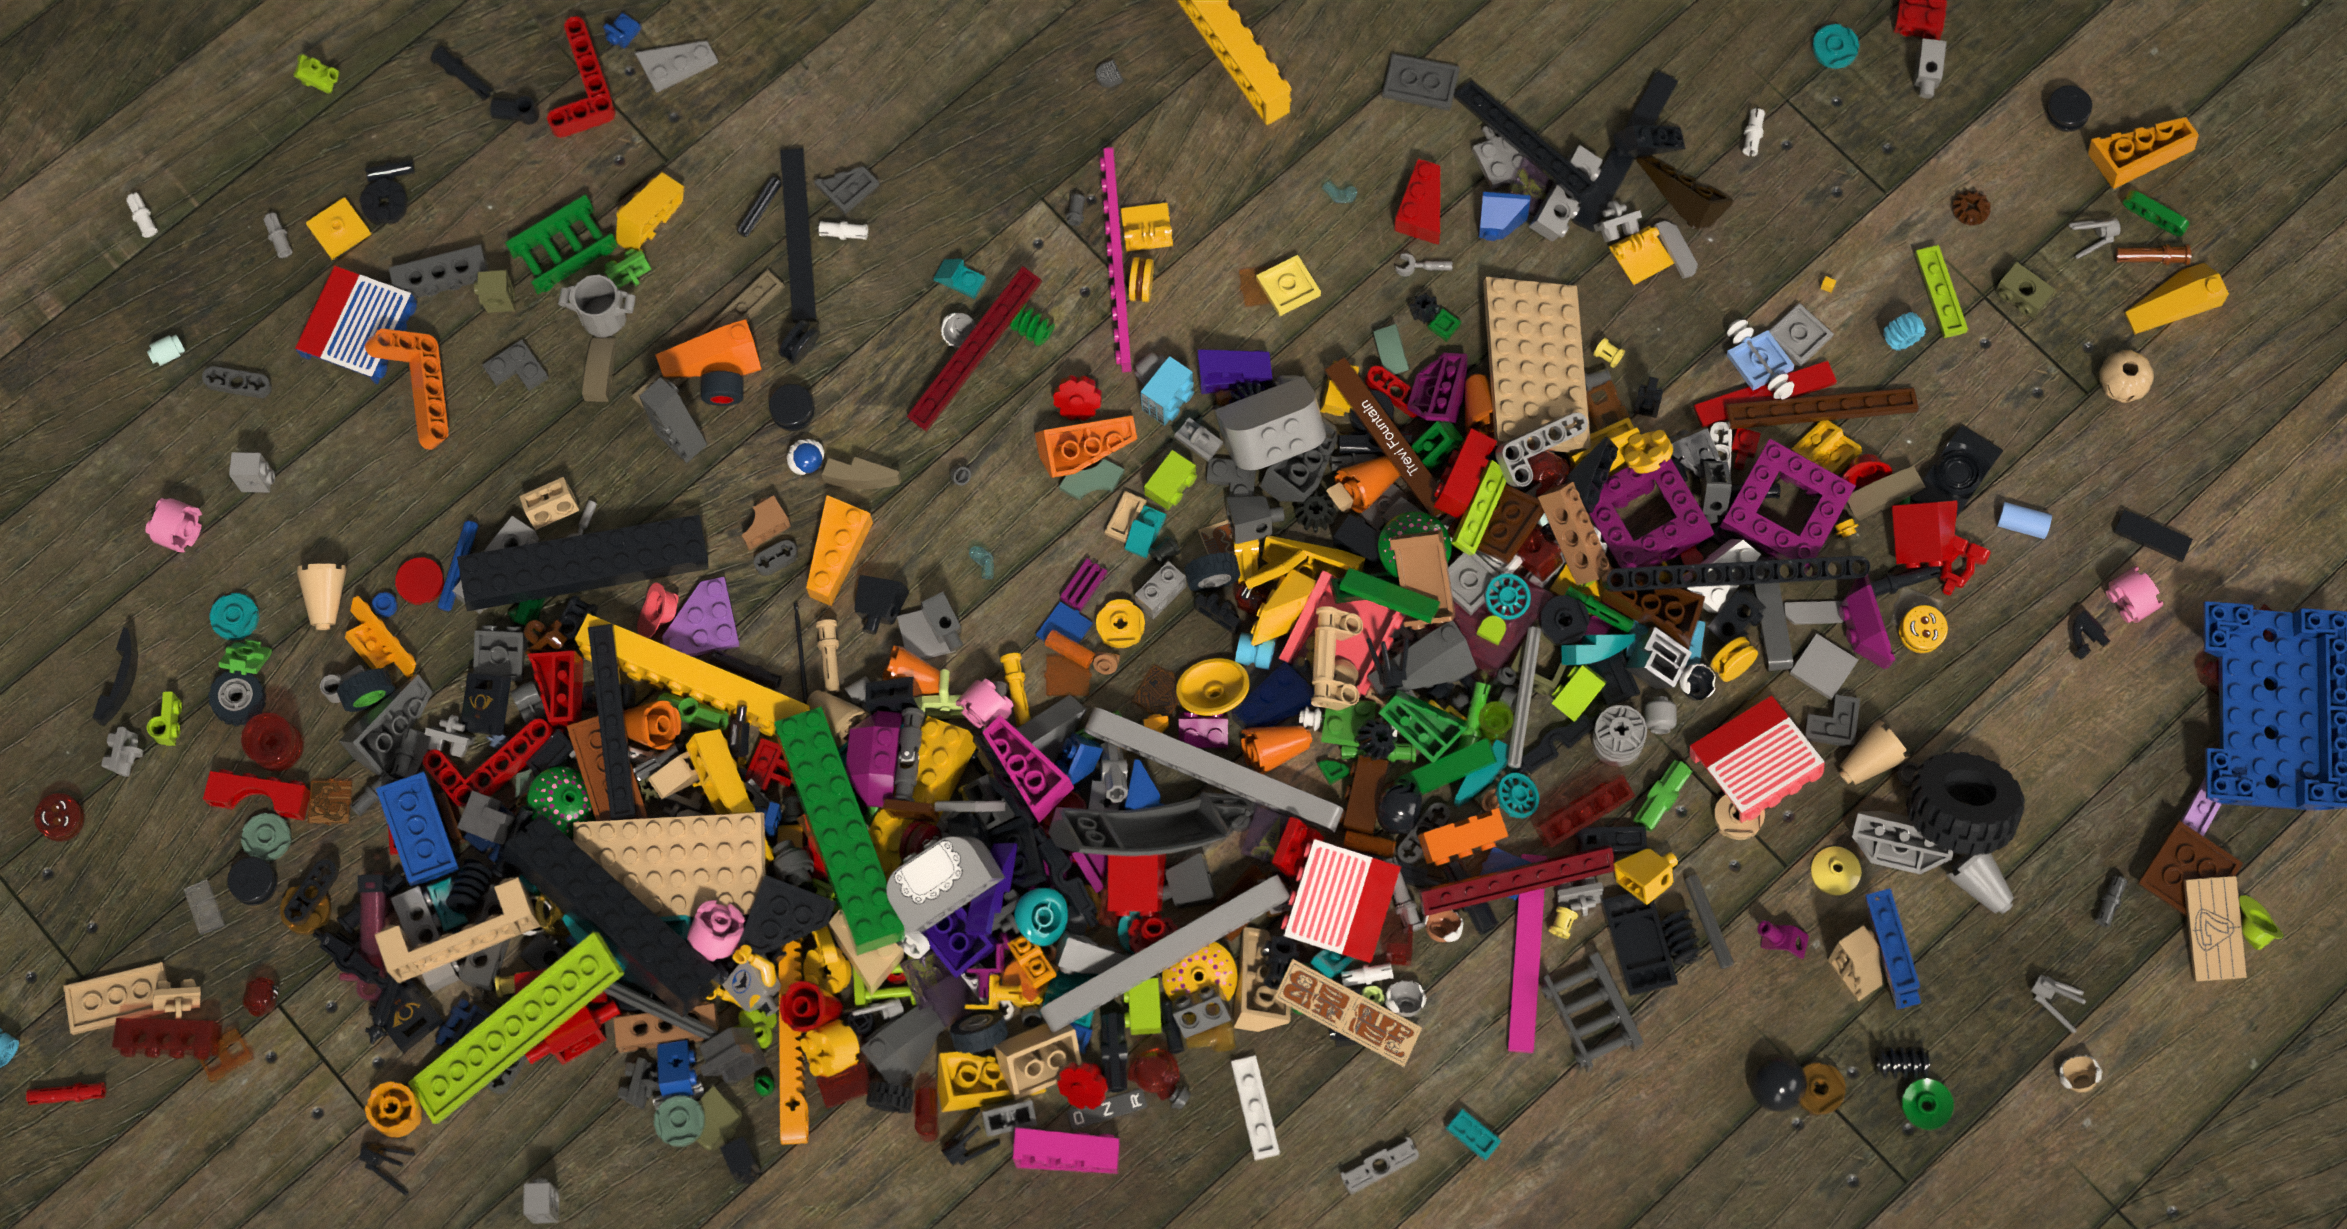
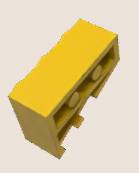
M663 172L656 178L650 179L642 191L636 192L630 202L618 209L616 214V243L628 251L632 248L637 252L640 251L642 244L647 238L652 240L655 237L656 233L653 231L661 221L666 223L683 202L684 186Z

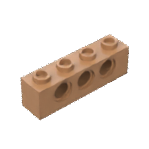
M1574 482L1553 487L1540 495L1538 499L1576 585L1602 578L1604 573L1610 571L1611 566Z
M708 1001L699 1002L687 1014L690 1017L698 1018V1021L719 1031L718 1011L714 1004H710ZM626 1012L620 1014V1017L613 1018L616 1048L620 1053L657 1048V1044L688 1040V1043L707 1041L675 1025H672L668 1031H662L661 1025L665 1021L647 1012L635 1015L634 1012ZM642 1024L648 1025L647 1031L644 1034H636L638 1026Z

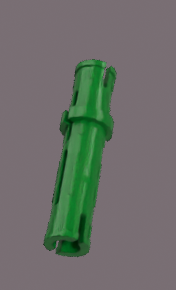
M1571 585L1565 595L1581 601L1590 614L1624 631L1626 634L1629 633L1635 620L1595 600V596L1591 594L1588 596Z

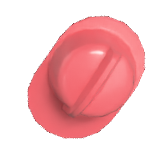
M656 582L649 588L646 601L638 618V634L646 638H651L659 625L672 621L676 614L679 597L675 593L665 591L661 583Z

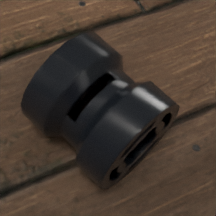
M856 1008L848 1016V1025L854 1031L856 1037L866 1038L874 1032L875 1022L871 1013L853 1016V1011L862 1009Z

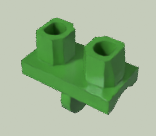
M632 248L625 252V260L620 263L612 260L605 264L606 271L604 272L617 289L631 281L635 286H638L640 283L637 278L651 270L641 250L637 252Z

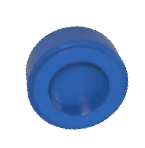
M379 593L372 600V609L379 617H390L397 610V601L390 593Z

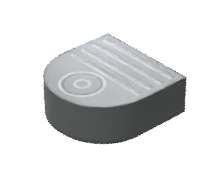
M1114 60L1106 62L1097 68L1096 79L1101 86L1112 87L1123 83L1122 76Z

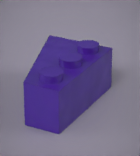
M1198 350L1201 394L1237 391V384L1244 386L1246 380L1250 381L1251 384L1256 381L1264 388L1272 387L1269 352L1260 350Z

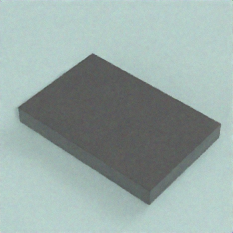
M1392 53L1382 98L1450 111L1460 67Z

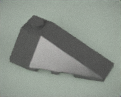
M1069 695L1016 730L1054 764L1057 757L1063 753L1062 747L1065 740L1072 733H1075L1087 710Z
M941 989L937 991L938 1000L934 995L930 996L883 1029L860 1048L864 1057L887 1084L892 1083L897 1086H904L916 1075L923 1060L930 1053L933 1044L939 1035L942 1034L957 1010Z

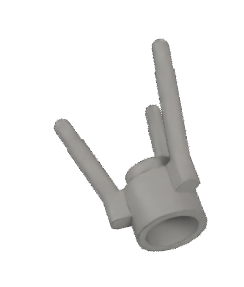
M2116 217L2069 223V227H2072L2073 230L2096 228L2098 237L2104 238L2076 254V259L2104 244L2114 242V236L2120 234V224Z
M2041 974L2031 991L2037 994L2034 1000L2045 1006L2072 1033H2076V1029L2045 998L2047 997L2051 1000L2054 993L2057 992L2074 1001L2085 1004V999L2075 995H2083L2084 992Z
M898 997L869 1004L867 1008L852 1012L853 1016L880 1010L883 1019H889L886 1024L866 1037V1042L898 1020V1017L904 1015L903 1007ZM856 1007L843 1010L842 1015L850 1014Z

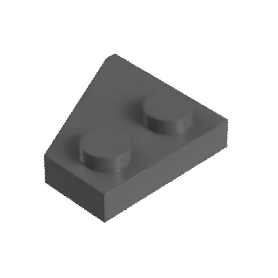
M863 166L852 169L850 172L837 173L833 178L821 180L820 178L814 181L815 186L844 215L880 186L879 181Z

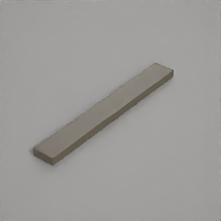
M767 269L694 338L744 319L748 322L785 288L784 284ZM659 370L631 397L644 409L639 396L660 377L666 383L671 381L677 388L687 378H663L661 370Z

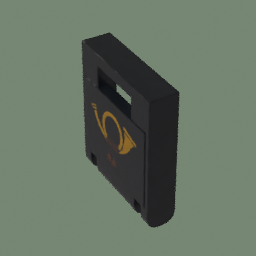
M474 673L467 674L460 724L465 725L463 732L496 736L503 734L511 678ZM485 680L493 681L492 690H487L488 682Z
M411 979L405 980L408 985L405 988L400 983L388 1021L383 1026V1029L403 1053L407 1052L444 1022ZM371 1005L368 1009L374 1015L376 1008ZM424 1017L427 1023L410 1037L403 1033Z

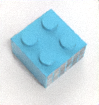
M1169 356L1142 389V410L1164 426L1169 420L1173 421L1179 414L1180 406L1184 402H1189L1194 394L1193 372Z

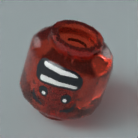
M1243 583L1235 596L1237 607L1252 617H1258L1257 612L1262 603L1267 604L1266 601L1270 591L1261 585L1248 589L1246 584Z
M255 978V980L250 981L246 985L242 999L243 1006L253 1016L261 1017L264 1014L271 1013L275 1008L278 998V988L268 978Z

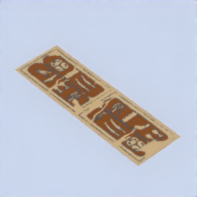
M1292 959L1274 997L1278 1001L1405 1067L1422 1027Z

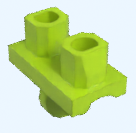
M303 54L299 55L297 58L298 65L293 76L300 79L305 86L312 85L326 93H331L333 84L337 82L339 71L321 64L315 58H309Z

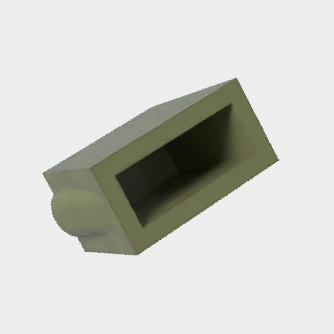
M712 1086L697 1102L702 1107L705 1115V1128L696 1141L708 1151H715L723 1142L727 1143L735 1135L736 1127L742 1122V1112Z

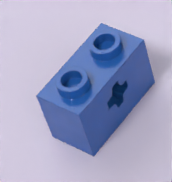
M688 1040L657 1044L658 1084L663 1100L675 1095H693V1085L697 1084L696 1070L692 1069V1065L696 1064V1054L694 1049L690 1050Z

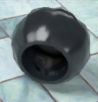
M1395 779L1386 783L1381 789L1377 801L1376 816L1379 825L1385 831L1392 834H1406L1416 828L1421 810L1422 793L1414 783L1405 779Z

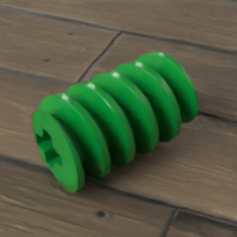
M1025 304L1011 322V329L1018 331L1020 336H1026V339L1033 341L1035 346H1041L1051 336L1055 323L1048 326L1050 320L1048 317L1040 321L1042 316L1040 312L1032 316L1034 308L1031 307L1025 311L1027 306Z

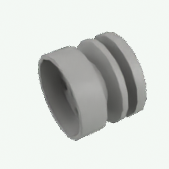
M1616 705L1603 711L1596 721L1592 736V747L1596 756L1609 766L1616 767L1630 765L1638 759L1647 736L1645 719L1637 710L1630 706ZM1617 729H1621V731H1622V733H1624V735H1623V736H1620V734H1619V732L1617 731Z

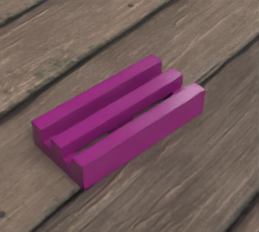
M1087 558L1061 594L1060 599L1081 612L1108 574L1107 570L1100 568L1098 564L1092 563ZM1090 568V571L1088 572L1086 577L1083 579V581L1076 589L1072 597L1069 598V595L1071 594L1073 589L1076 587V585L1083 577L1087 569ZM1095 572L1099 573L1080 602H1075Z

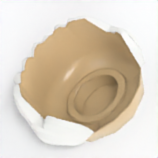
M2076 1055L2074 1058L2070 1057L2068 1060H2064L2059 1070L2061 1084L2075 1092H2088L2096 1086L2102 1077V1070L2096 1060L2087 1055Z

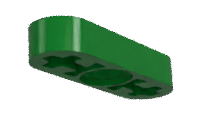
M2129 191L2123 200V205L2129 211L2174 236H2183L2190 225L2183 216L2138 191Z

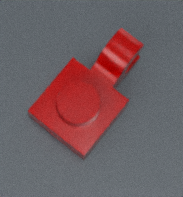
M1744 428L1736 430L1731 452L1737 453L1734 469L1743 471L1747 456L1754 458L1761 433Z

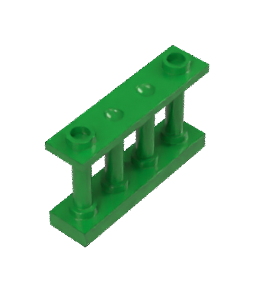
M586 195L505 242L513 259L522 257L536 279L531 281L537 295L551 290L558 282L601 256L611 254L618 247L613 234L611 233L604 237L590 217L594 210ZM577 221H583L596 243L586 249L583 248L570 229V226ZM557 233L564 235L576 255L566 261L562 259L550 241V238ZM537 245L544 247L556 267L546 273H543L529 252Z

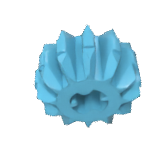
M1909 312L1889 322V325L1884 328L1883 335L1887 344L1892 349L1899 351L1911 345L1913 346L1915 342L1920 341V338L1925 334L1926 328L1917 314Z

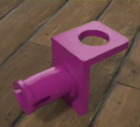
M1765 920L1760 922L1757 931L1763 936L1761 948L1786 950L1796 957L1804 959L1809 935L1795 926L1773 925L1770 921L1766 922ZM1798 936L1801 939V947L1799 950L1796 948V940Z
M1002 943L996 944V969H967V973L979 975L978 998H989L990 975L1004 973V944Z

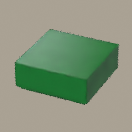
M1442 308L1440 313L1436 315L1435 321L1432 320L1428 325V329L1447 342L1461 326V321Z

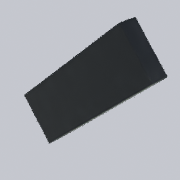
M2125 509L2114 531L2115 534L2179 562L2184 561L2193 540Z

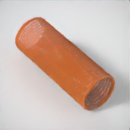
M1055 630L1049 633L1045 640V646L1085 668L1090 666L1095 653Z
M1347 830L1343 848L1392 858L1396 841Z

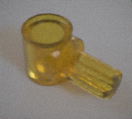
M1230 1021L1210 1028V1031L1200 1032L1186 1038V1044L1189 1049L1212 1046V1050L1215 1052H1224L1236 1048L1233 1022Z

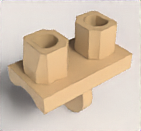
M194 979L181 981L180 988H171L168 981H158L156 990H153V1011L165 1010V1012H175V1019H181V1011H191V1008H200V987H196Z

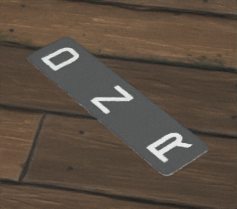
M1137 1089L1107 1098L1100 1106L1093 1110L1085 1106L1084 1109L1074 1108L1068 1110L1067 1114L1072 1129H1078L1147 1107L1143 1090Z

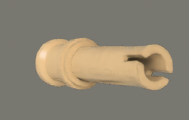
M831 619L816 622L815 625L819 631L817 646L822 651L825 692L835 695L841 692L836 652L839 646V641L836 640L835 629L837 621Z

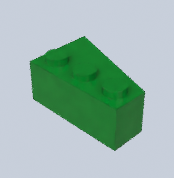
M1398 689L1382 704L1379 710V714L1432 763L1468 727L1467 721Z

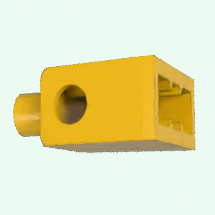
M1645 849L1614 863L1616 882L1647 905L1672 885V868L1678 864L1677 858L1672 852H1668L1661 857L1653 850Z

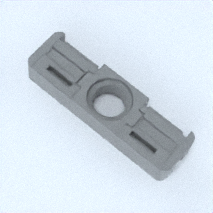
M1406 1137V1142H1402L1389 1149L1388 1152L1385 1148L1363 1160L1364 1165L1361 1164L1346 1172V1174L1342 1171L1341 1179L1348 1192L1354 1194L1416 1161L1419 1153L1414 1148L1412 1140ZM1383 1159L1387 1163V1169L1381 1173L1376 1172L1372 1167L1375 1160Z

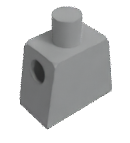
M1922 39L1916 52L1914 86L1920 87V97H1934V88H1938L1942 80L1946 41Z

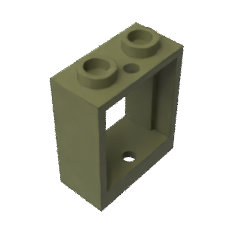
M1534 618L1531 626L1540 628L1539 620ZM1541 631L1540 640L1562 649V645L1551 643ZM1527 635L1511 666L1516 674L1515 683L1520 684L1522 671L1520 664L1524 657ZM1579 640L1570 645H1578ZM1561 662L1552 681L1534 674V690L1541 695L1547 696L1549 694L1552 696L1558 688L1568 665H1562Z

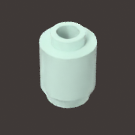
M168 335L150 344L151 349L147 351L153 364L158 362L160 366L180 357V354L185 352L177 335L172 337Z

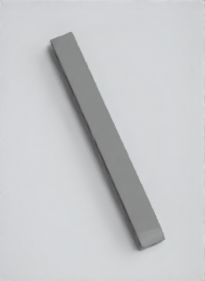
M1093 708L1084 729L1086 733L1289 817L1297 818L1301 822L1329 833H1335L1344 811L1343 808L1329 801L1101 708Z
M1275 875L1048 1003L1040 1009V1012L1052 1032L1058 1031L1282 904L1290 898V895L1279 876Z

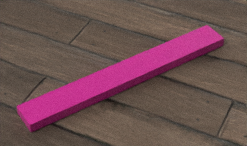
M1522 854L1521 856L1522 859L1532 863L1547 860V856ZM1545 888L1521 893L1518 897L1508 1041L1509 1052L1532 1054L1534 1052Z

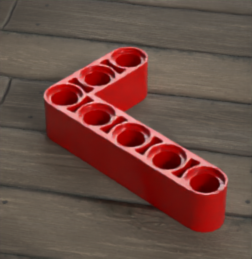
M577 16L568 18L565 21L564 29L589 98L553 109L548 113L547 122L551 132L560 138L608 123L616 115L583 19ZM580 29V31L573 33L574 30ZM584 48L587 49V50L584 51V52H579L581 49H584ZM588 68H594L591 71H586ZM601 87L599 90L593 91L594 88ZM607 106L605 110H599L601 107ZM586 114L585 116L578 118V115ZM559 121H564L560 125H555Z
M534 719L468 778L465 777L447 755L436 749L426 752L423 757V765L454 803L465 809L467 803H463V798L467 793L475 791L491 797L527 765L525 762L555 732V729L543 719ZM545 727L544 735L537 737L538 730ZM527 743L525 752L519 754V747ZM441 757L440 765L434 768V761ZM508 760V766L504 770H500L501 763ZM456 775L454 784L448 785L449 778ZM489 776V783L482 787V780Z

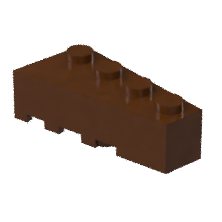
M1611 575V584L1614 587L1619 586L1620 578L1618 575ZM1635 575L1634 580L1639 586L1643 585L1644 577ZM1604 588L1602 602L1649 629L1650 627H1656L1689 650L1706 596L1683 589L1609 592Z

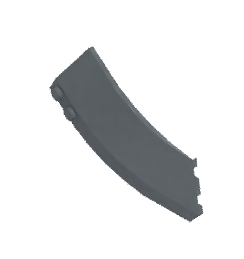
M1201 792L1200 797L1134 810L1099 811L1057 807L1049 829V835L1056 847L1078 853L1117 856H1149L1175 853L1226 838L1253 814L1254 808L1248 799L1238 795Z

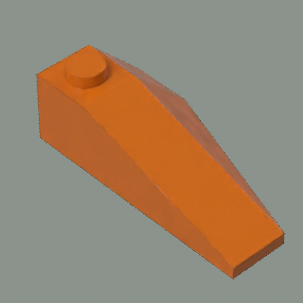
M746 319L720 327L655 355L663 378H692L693 376H702L713 371H730L744 376L761 370L754 340Z
M1133 416L1047 429L1035 433L1039 458L1050 477L1054 478L1072 475L1103 457L1135 441L1137 434Z

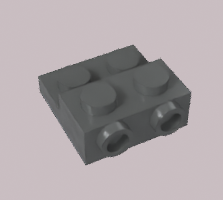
M482 625V630H475L473 673L509 677L511 681H523L527 638L524 632L521 631V627L506 626V631L497 630L496 625Z

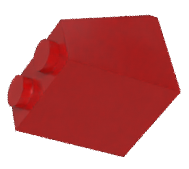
M1957 500L1892 506L1896 564H1905L1906 568L1920 567V563L1928 562V567L1943 566V561L1952 560Z
M1166 854L1149 856L1108 855V911H1115V916H1130V911H1140V916H1155V912L1162 911Z

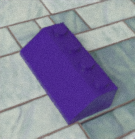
M965 904L926 931L921 932L929 941L932 950L955 978L960 977L967 972V969H971L982 962L996 949V944L999 943L992 933L969 935L965 932L970 908L968 904Z

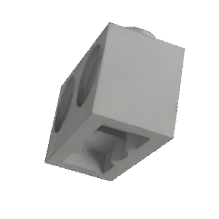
M1168 561L1135 594L1136 605L1154 619L1187 587L1186 576Z
M534 1179L532 1183L524 1184V1216L533 1224L559 1222V1191L551 1183H547L546 1179Z

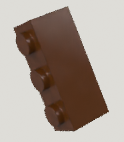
M1359 755L1358 762H1353L1350 776L1354 777L1353 785L1347 786L1345 799L1349 800L1347 809L1343 808L1344 811L1339 822L1344 823V832L1349 830L1373 836L1377 818V801L1379 793L1384 787L1388 761L1382 759L1371 761L1370 757Z

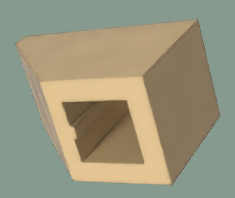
M687 751L677 756L649 777L648 780L660 798L664 799L692 785L694 782H698L699 777Z

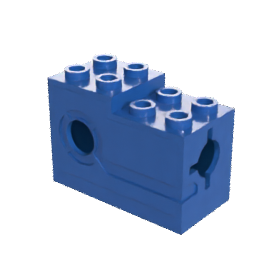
M425 772L376 788L408 883L412 887L460 870L432 787Z

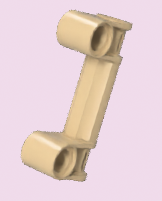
M1323 606L1316 609L1318 627L1315 628L1312 679L1314 698L1311 699V704L1317 707L1340 711L1359 701V691L1352 684L1334 680L1336 639L1344 641L1361 633L1363 622L1356 614L1341 611L1334 607Z

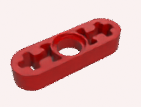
M1373 366L1369 369L1365 376V383L1370 389L1385 393L1391 399L1393 405L1409 417H1420L1408 410L1407 405L1410 397L1405 403L1402 402L1407 395H1411L1412 388L1381 366ZM1376 374L1381 376L1377 382L1373 380ZM1387 381H1389L1390 383L1388 384L1386 389H1384L1383 386L1386 384ZM1394 386L1400 388L1402 396L1394 397L1390 392V388Z

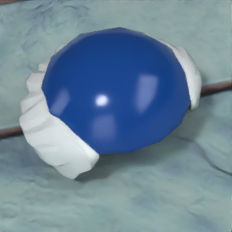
M798 440L789 448L787 455L788 466L794 473L799 475L812 473L821 466L824 458V449L815 440Z

